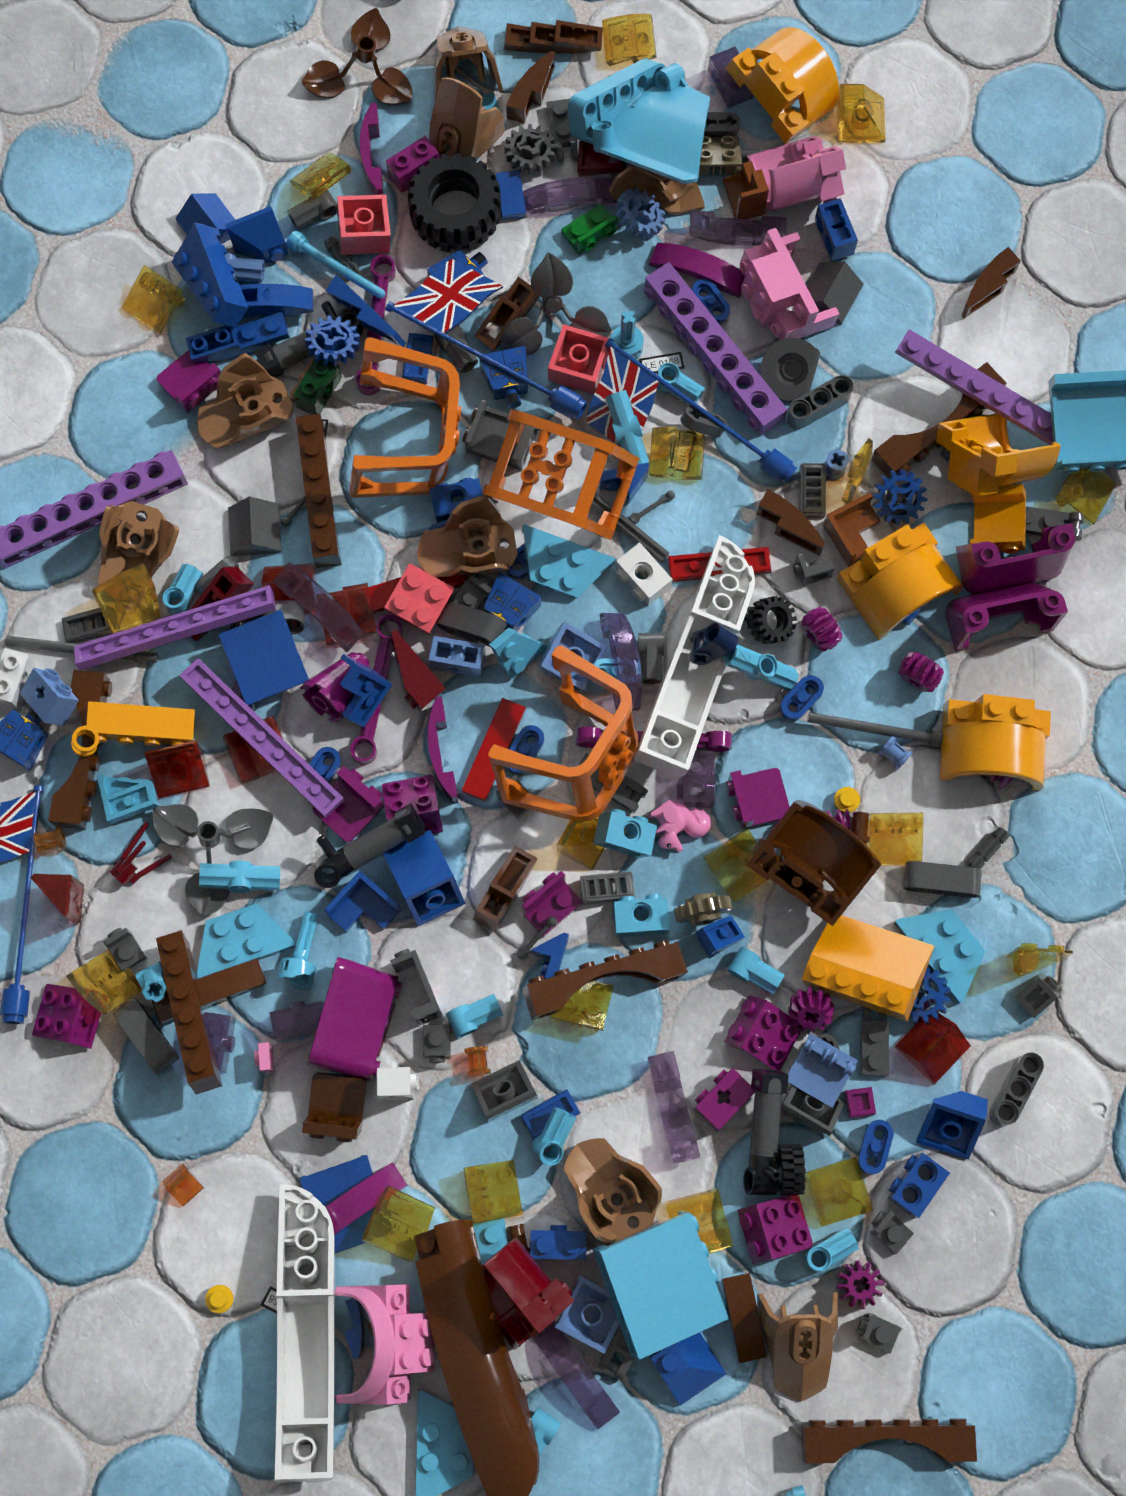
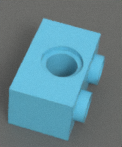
M610 809V812L599 815L594 845L637 858L652 855L657 825L648 823V819L645 817L633 816L632 818L625 816L626 812L619 809ZM624 827L627 829L628 832L627 837L624 835Z
M659 894L645 896L643 900H635L634 896L619 897V901H614L616 937L669 934L667 898H661ZM638 909H644L649 917L645 921H638L634 917V912Z

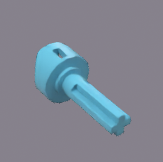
M624 311L621 315V326H618L613 331L611 338L614 340V344L637 360L643 352L644 337L642 332L635 327V313L633 311L629 313Z
M304 913L293 958H283L277 974V978L287 979L295 989L299 990L311 989L316 972V966L308 962L319 916L316 913Z

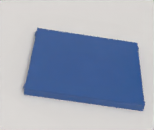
M281 609L218 634L245 703L248 706L301 685L309 679Z
M362 1155L359 1158L308 1176L304 1175L299 1179L302 1189L312 1193L326 1207L350 1189L372 1176L373 1171L368 1155ZM380 1203L334 1236L335 1254L384 1236L388 1237L392 1234L383 1203Z

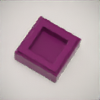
M872 1087L844 1091L848 1118L876 1114Z

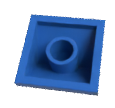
M216 193L191 194L175 218L186 235L194 222L218 229L220 244L230 239L225 224L235 220Z

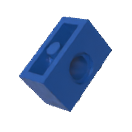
M464 478L454 484L441 483L429 489L437 523L447 520L451 511L460 504L451 501L454 497L460 496L463 498L461 502L483 495L479 478Z

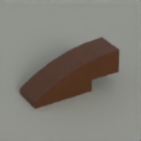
M550 51L540 58L519 80L506 104L507 119L525 124L531 105H542L555 69V52Z
M1009 246L985 267L976 280L962 312L964 319L1002 294L1008 282L1006 279L1016 273L1021 260Z
M517 277L507 294L499 298L474 337L495 351L500 346L501 336L508 324L517 318L525 317L540 296L532 290L530 284Z
M767 489L758 506L756 515L777 524L775 535L820 556L825 543L811 522L794 505L782 496Z
M514 846L489 885L487 893L476 908L473 920L496 932L525 884L538 858Z
M750 1273L722 1278V1286L728 1305L727 1312L739 1363L766 1358Z

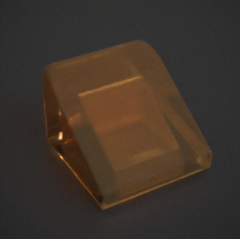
M181 1164L163 1181L165 1189L182 1206H185L204 1189L203 1185L184 1164Z

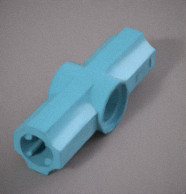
M624 390L606 396L614 422L612 423L619 445L621 444L623 449L640 458L638 464L649 463L642 440V430L637 416L633 413L627 391Z
M737 644L733 652L723 656L726 666L745 673L751 680L760 679L787 691L792 690L793 686L798 682L799 674L796 669L777 661L771 654L762 655Z
M241 860L232 861L229 864L200 863L199 888H224L233 893H248L251 890L279 891L281 866H257Z

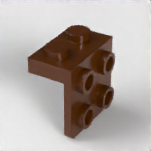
M315 1073L312 1077L308 1116L303 1121L302 1133H308L309 1137L316 1139L331 1136L336 1137V1140L340 1142L356 1140L362 1129L366 1080L344 1075Z

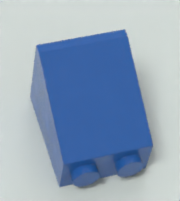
M431 830L426 831L424 835L408 843V841H405L383 854L418 927L465 904L454 875Z

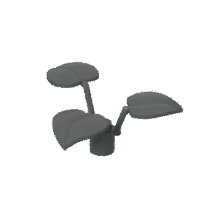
M548 252L531 276L532 290L542 297L543 301L537 322L533 326L532 321L527 317L513 320L508 324L501 336L500 349L503 351L525 346L526 356L538 351L543 338L537 329L540 327L546 311L557 313L562 310L568 320L572 322L570 324L571 327L608 337L612 329L604 312L594 306L580 308L576 312L575 318L571 316L566 305L563 304L562 296L569 294L572 289V275L567 266L558 257Z
M186 805L158 806L153 808L152 813L153 824L159 838L169 846L181 847L185 845L189 836L194 838L198 835L200 844L206 849L208 864H212L211 848L219 844L221 835L227 838L233 837L235 845L241 849H255L266 840L273 821V814L268 811L252 808L240 809L230 814L226 819L225 824L229 831L228 833L223 828L218 829V826L211 821H205L198 826L199 821L196 812ZM199 873L191 876L185 885V895L188 902L201 916H208L217 912L225 904L230 891L224 888H199Z

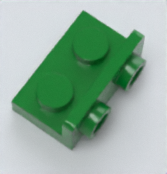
M600 203L563 227L561 233L579 255L583 251L593 249L597 242L603 238L607 239L613 236L618 229V218L615 214L611 216Z

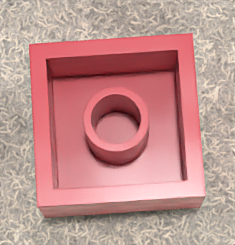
M386 195L337 196V220L341 255L390 253L391 233Z
M563 324L548 366V381L594 394L607 361L609 349L605 347V344L609 338Z
M409 563L386 603L384 610L421 632L430 635L453 595L455 588Z

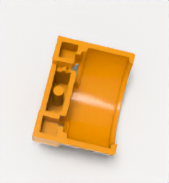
M786 27L778 30L754 48L750 49L748 47L738 54L725 68L740 87L746 85L774 120L770 126L785 144L831 112L838 102L839 81L829 55L815 38L798 28ZM798 99L800 104V112L795 111L791 108L794 102Z
M997 413L938 423L936 442L944 446L947 451H950L948 480L955 483L957 487L970 492L976 498H985L988 494L998 493L999 486L1036 480L1046 476L1054 467L1059 456L1061 445L1056 442L1049 446L1026 450L1012 449L1007 434V419Z
M925 523L913 529L908 524L866 548L861 560L838 574L837 581L878 640L886 637L896 625L923 605L949 592H953L956 595L963 589L962 583L937 549L938 542Z
M983 694L975 702L949 699L943 704L940 779L950 781L951 779L968 775H999L1025 780L1033 785L1031 790H1042L1044 787L1046 739L1050 736L1051 711L1035 709V700L989 694Z

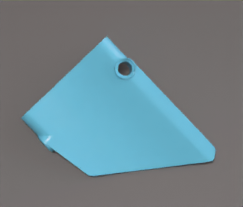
M644 58L579 91L570 98L568 102L570 133L572 137L592 144L595 152L606 154L682 184L695 183L699 177L710 97L688 86L685 81V72L678 63L665 67L662 63Z

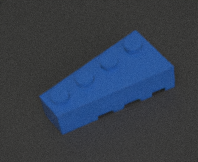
M194 222L179 250L175 253L172 264L213 322L237 327L246 313L248 305L239 283L234 281V269L231 264L227 263L225 258L227 251L225 246L219 242L220 233L216 228Z

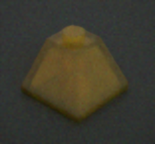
M839 84V98L836 104L837 142L885 143L884 97L864 84Z
M144 564L123 571L91 590L112 634L152 622L161 617L155 585Z
M856 1157L805 1173L807 1186L821 1227L873 1211Z

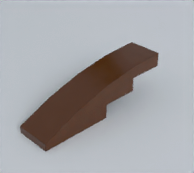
M556 20L555 25L531 22L530 27L507 23L504 49L532 53H549L552 51L555 54L601 51L603 27Z
M257 958L196 980L202 1010L210 1008L213 1004L237 997L240 993L262 987L267 983ZM168 991L164 993L162 1000L158 1002L151 1000L160 1024L174 1020Z

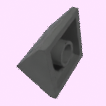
M845 261L822 262L818 265L809 281L807 289L819 310L818 313L836 307L839 312L836 323L842 325L864 283Z
M249 496L228 507L231 556L281 552L278 503Z
M520 1060L471 1083L488 1122L537 1099V1094Z
M791 1085L782 1101L781 1113L821 1137L827 1138L834 1129L845 1101L838 1097L833 1108Z

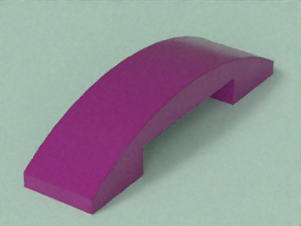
M371 103L362 122L360 153L364 174L374 195H384L381 167L372 168L371 138L380 137L377 103Z
M657 243L649 261V266L658 269L670 262L676 271L698 279H708L717 285L719 291L740 298L742 293L741 286L746 275H743L739 268L716 256L694 248L671 243Z
M440 696L436 697L430 713L428 747L438 782L449 799L456 803L458 802L454 772L443 773L437 729L447 728L443 699Z
M393 1162L325 1207L333 1224L334 1236L380 1203L388 1200L408 1186Z

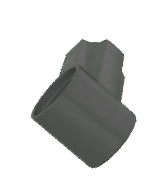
M323 186L316 188L309 195V199L287 210V213L295 228L300 230L320 218L328 220L337 214V203L327 187Z
M459 325L446 333V335L469 346L464 332ZM434 334L439 347L444 353L447 352L460 373H467L478 364V359L475 355Z
M638 633L640 683L648 685L661 683L664 633Z

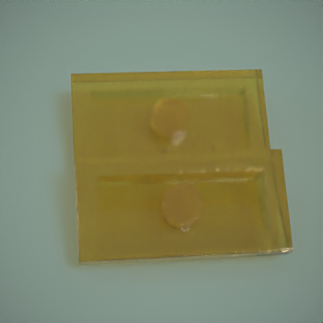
M627 14L602 20L605 57L609 66L629 60L636 63L644 58L650 60L657 58L651 14Z
M326 153L289 181L303 195L307 193L311 198L316 199L351 173L352 170L349 164L337 155Z
M677 427L652 428L649 475L666 479L702 480L705 434L692 430H678Z
M870 438L867 439L852 461L848 473L850 480L847 483L841 500L846 504L855 499L867 471L873 449V440Z
M744 829L703 856L733 902H736L768 881L746 866L745 858L757 844L749 829Z
M109 950L66 976L83 998L104 1015L142 991L130 968L122 971Z
M387 1186L371 1215L362 1241L405 1261H413L417 1250L414 1236L428 1231L435 1207L391 1186Z
M718 1188L665 1201L669 1219L678 1216V1211L681 1210L690 1212L691 1215L695 1216L699 1225L697 1233L700 1241L705 1243L709 1253L733 1247Z

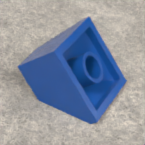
M271 206L225 224L235 253L253 259H261L265 263L281 260L284 256L288 255L285 240Z
M964 1091L933 1099L917 1136L916 1143L969 1160L987 1119L988 1099Z
M700 1332L649 1356L680 1406L726 1375V1372Z

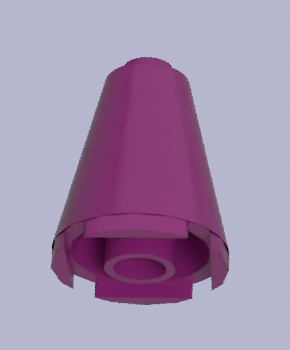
M351 652L347 655L370 668L369 660L364 654ZM342 659L311 677L300 687V689H305L302 695L306 702L319 715L322 716L326 713L331 716L328 719L331 722H338L343 718L342 713L355 695L340 685L351 668Z

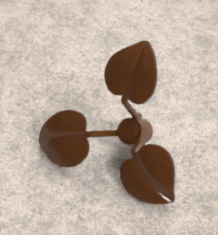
M377 8L363 14L353 25L351 40L356 45V52L352 53L351 59L341 73H339V68L336 64L322 60L314 63L302 79V85L312 94L323 98L336 97L345 89V83L342 78L347 74L355 59H358L362 63H373L378 78L372 83V92L381 103L387 105L408 103L412 100L413 95L411 84L403 72L393 67L386 68L382 74L379 71L375 50L378 51L385 48L390 42L391 34L388 25Z

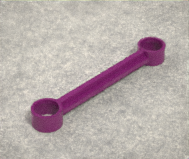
M378 255L371 261L370 268L374 284L385 291V297L379 299L372 295L371 308L384 319L388 285L395 278L396 269L395 263L390 256ZM380 264H388L391 266V271L381 275L375 272V268ZM368 330L367 338L382 339L381 336ZM372 362L373 370H378V363ZM360 369L355 378L358 390L368 396L379 392L381 387H364L360 384Z
M392 614L382 616L376 624L380 640L373 670L386 680L393 646L390 636H385L381 633V626L389 621L395 622L399 626L397 632L401 637L403 634L400 619ZM382 701L365 727L361 726L359 737L355 738L350 745L351 755L358 764H370L377 757L374 737ZM363 742L369 743L373 747L372 754L367 758L356 757V746Z
M597 727L577 728L576 746L594 748L604 730ZM636 731L640 743L643 731ZM728 731L701 733L696 748L712 752L730 751L732 749V733Z

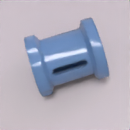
M839 449L829 452L825 462L826 476L828 478L837 480L844 476L849 462L846 452Z
M893 736L878 752L879 755H884L895 765L896 770H899L913 754L911 751H906L901 747Z

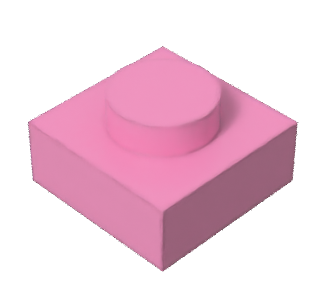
M269 1042L258 1043V1050L254 1051L255 1066L259 1067L263 1073L274 1072L273 1045Z

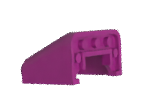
M1073 523L1042 528L1041 538L1031 544L1033 553L1005 559L1000 558L998 547L989 541L956 546L964 589L971 594H979L1058 577L1063 571L1075 542Z
M1027 583L953 599L945 609V617L954 650L968 649L970 637L984 630L988 625L989 619L1021 612L1025 624H1037L1040 627L1041 633L1054 631L1068 613L1065 599L1058 591L1037 583Z
M337 957L306 1065L345 1076L363 1078L368 1082L371 1076L377 1077V1068L380 1067L381 1061H377L376 1058L393 997L398 999L402 983L397 982L398 976Z

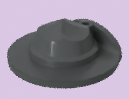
M800 338L779 340L764 354L761 362V377L779 399L794 401L811 390L820 358V351L809 342Z

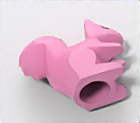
M670 799L647 816L649 819H656L659 822L660 826L656 829V834L663 833V835L658 840V846L663 849H675L678 852L683 850L677 837L679 832L684 830L691 837L701 838L711 828V818L703 809L699 810L695 807L690 811L685 805L672 802Z

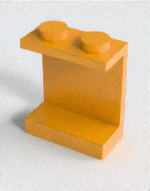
M1009 484L999 486L998 493L988 494L985 498L972 496L974 501V539H970V544L989 541L994 543L999 551L1007 554H1014L1018 550H1025L1026 490L1024 485Z

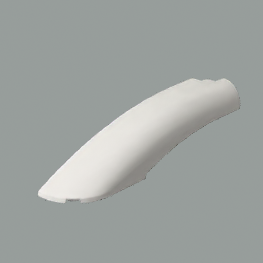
M719 535L680 632L634 761L657 769L656 775L663 778H681L688 772L726 667L723 656L706 665L692 663L689 660V654L692 651L690 636L693 632L708 627L715 622L738 636L754 591V571L752 566H749L745 560L744 552L733 542ZM715 562H717L722 567H716ZM715 570H722L723 574L710 576L711 572Z
M280 1184L276 1293L277 1407L275 1481L324 1482L333 1479L335 1377L334 1229L327 1209L312 1193L297 1186Z

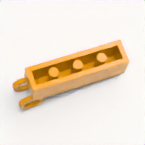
M88 701L86 726H81L74 731L71 747L74 753L81 757H88L94 754L98 743H105L107 739L118 740L117 743L123 745H131L135 741L144 742L145 746L157 747L160 746V743L171 744L172 748L183 749L186 748V745L191 746L193 741L195 710ZM82 735H87L92 738L94 744L84 748L77 743L76 739Z

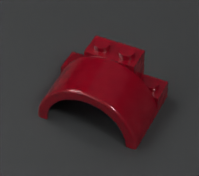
M517 1238L511 1240L482 1265L502 1335L513 1350L520 1347L529 1338H533L542 1332L560 1313L575 1301L571 1297L572 1291L563 1281L559 1282L557 1278L551 1281Z

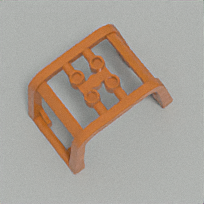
M369 337L365 340L360 384L396 390L435 401L441 408L442 413L438 454L434 456L385 457L354 455L349 495L352 498L430 494L429 489L434 488L437 484L444 483L448 469V460L452 454H455L456 446H458L459 430L457 429L461 417V406H458L459 374L455 367L445 359ZM386 359H392L441 372L438 386L434 388L373 370L372 362L378 363ZM431 469L428 482L379 483L362 477L363 472Z
M510 409L507 418L509 427L489 485H484L482 494L487 495L494 501L499 502V500L575 525L599 537L611 540L640 458L607 440ZM527 425L541 431L537 442L533 443L529 448L531 457L527 468L521 472L523 483L518 495L503 489L507 479L504 477L514 445L518 444L524 426ZM550 434L565 438L561 451L554 455L555 465L549 460H544L548 455L546 445ZM578 442L595 448L574 512L571 513L553 507L557 493H560L564 488L563 478L567 468L571 466L573 461L571 452L574 443ZM610 455L619 461L616 477L621 479V483L611 512L604 511L597 523L587 519L606 461ZM539 471L545 476H550L545 482L547 493L543 503L529 498L532 486L539 481Z
M560 645L555 648L551 657L554 670L560 672L562 685L559 688L561 702L606 726L591 753L577 767H567L533 758L495 744L490 749L488 755L503 803L577 822H584L598 817L606 809L634 762L639 747V739L634 729L631 712L633 708L632 697L628 687L571 650ZM574 671L618 696L621 702L615 714L613 715L575 691L571 672ZM503 766L571 782L576 807L528 793L516 781L506 778ZM598 768V781L602 782L604 786L595 799L591 775Z

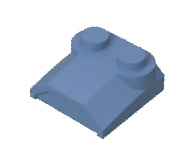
M563 622L547 646L541 658L539 668L546 675L561 680L560 672L554 670L551 657L557 646L562 645L592 664L602 658L608 647L568 623ZM574 671L571 672L573 687L585 692L590 680Z
M580 1276L572 1290L571 1297L575 1301L561 1313L555 1328L605 1354L619 1322L607 1290Z

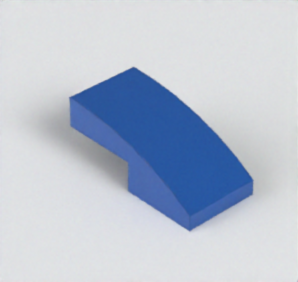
M351 1298L346 1300L345 1303L354 1328L344 1332L354 1360L361 1357L363 1352L364 1319L360 1302Z

